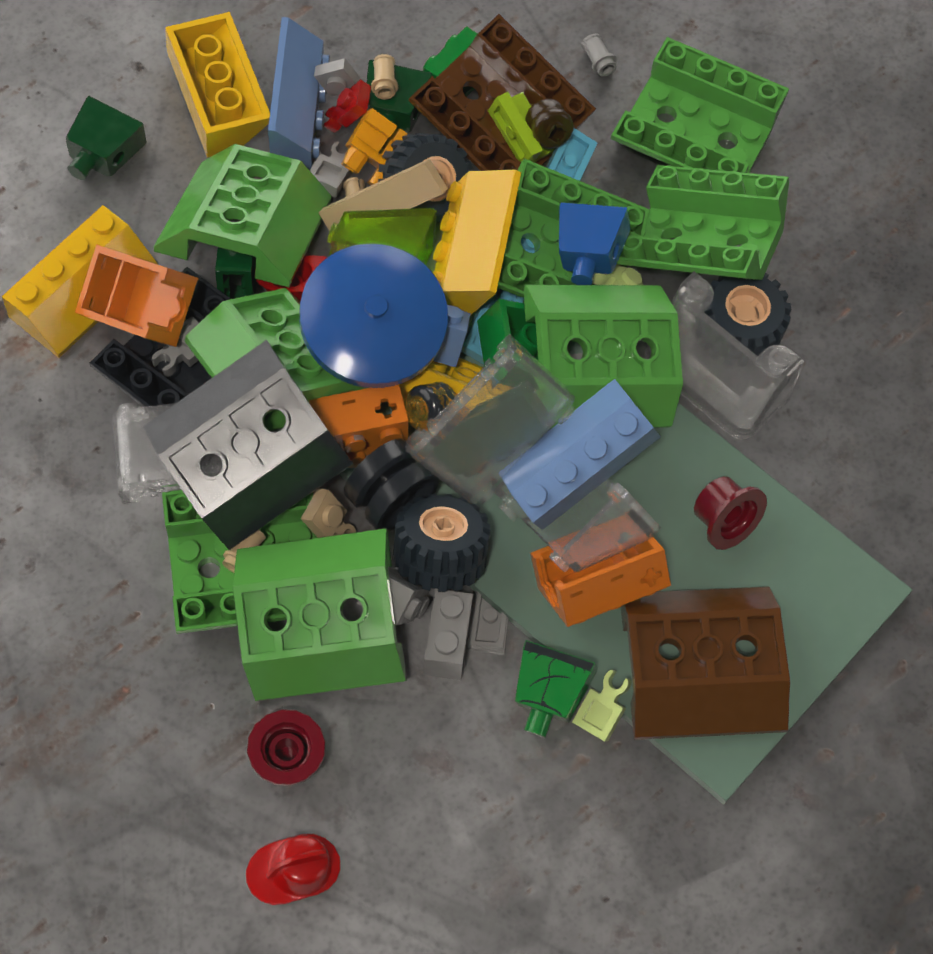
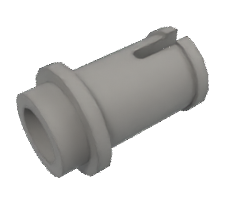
M594 33L585 37L581 46L592 62L593 72L601 77L612 74L617 67L615 55L609 53L599 34Z

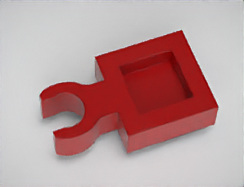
M360 79L351 88H345L337 99V105L332 106L326 111L325 116L330 119L323 124V127L336 133L342 125L347 128L365 114L368 109L371 86Z

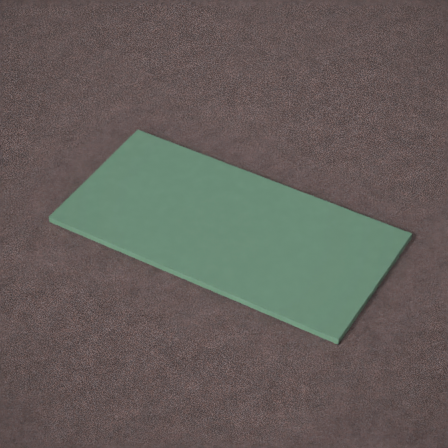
M477 310L469 318L468 329ZM569 341L567 345L569 354L583 353L579 343ZM463 352L460 353L459 358L484 367L483 364ZM382 402L381 409L375 410L376 413H383V415L392 413L388 402ZM679 402L672 427L654 428L661 436L658 440L543 530L536 526L526 515L498 473V470L531 444L527 445L524 441L514 446V451L507 457L499 461H495L493 457L482 463L483 467L473 475L465 477L461 474L451 480L428 444L435 430L448 424V422L433 423L424 418L420 411L410 407L405 408L408 417V443L418 453L417 463H427L439 476L440 483L434 494H437V496L451 494L453 498H465L468 500V504H476L480 508V512L485 513L488 518L487 523L490 524L491 530L486 568H484L482 576L476 578L475 583L469 587L480 593L481 597L500 614L503 612L509 618V621L534 643L594 662L598 669L588 688L589 690L595 689L601 693L604 676L610 670L617 671L612 679V685L616 689L621 688L625 678H629L632 681L628 633L623 631L621 607L592 617L583 623L567 627L538 589L531 552L633 513L665 549L671 586L657 592L770 587L781 609L790 676L788 731L784 733L647 739L723 805L913 590ZM346 468L338 475L347 481L355 468ZM724 476L730 477L742 489L749 486L758 487L767 496V507L760 523L745 540L729 549L719 550L708 542V526L694 514V505L701 491L709 483ZM623 535L618 536L616 545L623 549L624 542L629 540V538L626 539ZM741 640L735 645L739 654L745 657L753 656L756 653L755 646L749 641ZM664 644L659 647L660 655L666 660H675L680 656L679 650L674 645ZM633 682L630 689L621 695L617 703L626 707L622 718L632 727L630 703L634 694Z

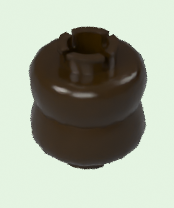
M548 98L539 100L529 108L525 120L532 130L533 137L543 148H558L570 139L573 132V120L558 101Z

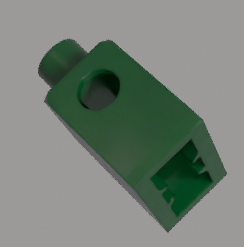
M369 60L366 83L370 86L374 80V60ZM394 65V77L398 82L397 92L392 98L383 100L377 98L371 90L367 110L375 109L397 125L395 130L401 128L406 133L411 132L421 112L408 100L431 78L432 73Z
M88 96L66 136L69 156L73 159L67 167L68 171L79 180H85L92 169L107 177L113 176L147 143L144 124Z
M218 247L215 266L217 289L230 299L256 294V279L254 277L256 257ZM242 275L241 285L233 284L231 276Z

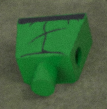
M526 640L523 647L515 702L518 706L531 710L524 731L546 738L552 718L569 723L596 675L598 669L596 664Z

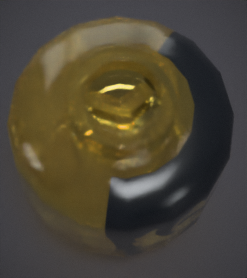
M434 382L413 387L405 399V409L409 423L417 431L427 433L449 428L453 425L459 414L460 402L457 394L448 384Z

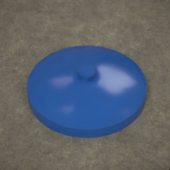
M360 244L335 252L322 261L312 272L302 293L299 323L307 349L316 362L328 373L355 386L385 388L411 380L431 364L438 354L446 334L448 308L439 281L432 271L418 258L393 246Z

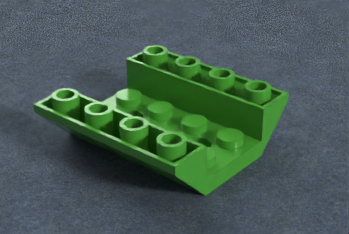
M667 37L653 61L648 82L631 112L625 110L611 135V140L671 166L750 173L771 134L789 88ZM669 114L674 118V121L663 122L657 116ZM730 140L734 143L735 147L726 149L721 147L718 142Z
M233 144L201 162L154 245V252L188 260L197 242L256 257V279L290 287L322 221L318 212L323 207L330 205L332 196L301 160ZM232 219L240 220L239 222H230Z
M524 158L517 170L521 172L497 288L524 298L523 286L576 285L571 281L573 271L563 269L559 254L560 203L627 207L631 227L629 235L643 237L650 209ZM522 238L529 239L533 243L534 253H529L523 249L521 245Z
M657 165L646 186L650 210L644 237L628 235L617 264L762 280L783 233L789 177Z
M661 285L523 286L526 322H536L540 389L536 390L535 393L551 417L545 430L552 429L614 379H616L654 428L672 427L683 387L678 313ZM569 341H575L582 347L583 355L580 360L574 359L569 355L567 351ZM638 341H644L650 346L651 356L649 359H644L637 353L636 345Z
M286 288L222 301L185 336V343L211 378L267 340L308 401L334 394L366 389L365 387L355 386L334 377L316 362L307 349L301 334L299 323L301 301ZM273 410L265 417V426L269 431L283 428L286 423L284 414L279 410Z
M182 490L162 492L174 596L172 597L176 633L182 634L238 626L233 592L234 573L222 564L225 559L223 554L228 550L227 547L202 520ZM313 492L260 529L266 536V539L260 546L318 538L301 520L313 497ZM207 563H214L220 567V571L215 577L205 578L199 573L201 567ZM278 608L273 609L267 617V622L287 620L286 614Z
M387 529L237 549L233 579L234 601L242 665L255 701L407 681L402 643H397L388 574V567H392ZM351 598L359 600L363 606V613L356 621L348 620L343 614V606ZM276 608L282 610L287 617L286 625L280 631L272 630L267 623L268 614Z

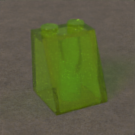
M418 208L344 211L339 224L334 222L330 228L327 242L331 244L329 256L354 245L384 244L410 253L427 266L435 248L437 210Z

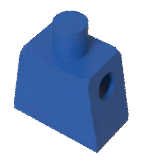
M560 203L559 254L563 269L573 271L571 281L574 284L592 285L594 273L610 274L614 271L630 233L631 227L627 207Z

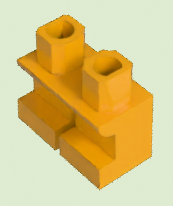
M371 108L363 115L345 146L349 149L345 153L341 165L352 173L358 174L366 161L376 168L367 182L371 186L377 183L378 179H383V172H378L379 164L385 165L386 159L382 157L385 151H393L391 144L395 140L403 141L402 136L408 133L401 128L395 130L397 125Z

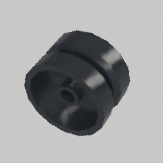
M398 438L381 445L369 454L351 473L343 489L344 495L356 508L366 509L365 517L376 530L387 529L389 532L395 529L398 513L403 512V506L407 503H414V499L420 496L428 498V494H434L440 481L439 476L427 463H417L418 453L406 440Z

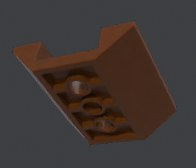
M500 14L476 35L471 45L436 78L432 76L408 100L447 139L455 140L458 143L457 148H464L467 153L466 157L480 171L518 170L521 164L488 112V109L498 96L509 92L510 96L513 97L523 92L531 106L542 99L556 100L570 114L573 120V128L578 129L596 110ZM469 86L476 89L479 96L478 99L471 100L467 98L463 93V87ZM552 154L536 161L535 163L543 165L552 156Z
M770 587L656 592L650 596H644L621 606L623 631L628 633L634 691L630 703L634 740L784 733L788 731L790 676L781 609ZM741 640L749 641L755 646L756 653L753 656L745 657L736 650V643ZM664 644L674 645L679 650L680 656L675 660H666L660 655L659 647Z

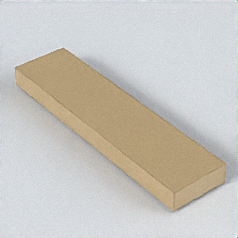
M429 158L323 207L318 213L337 242L444 194L448 188Z

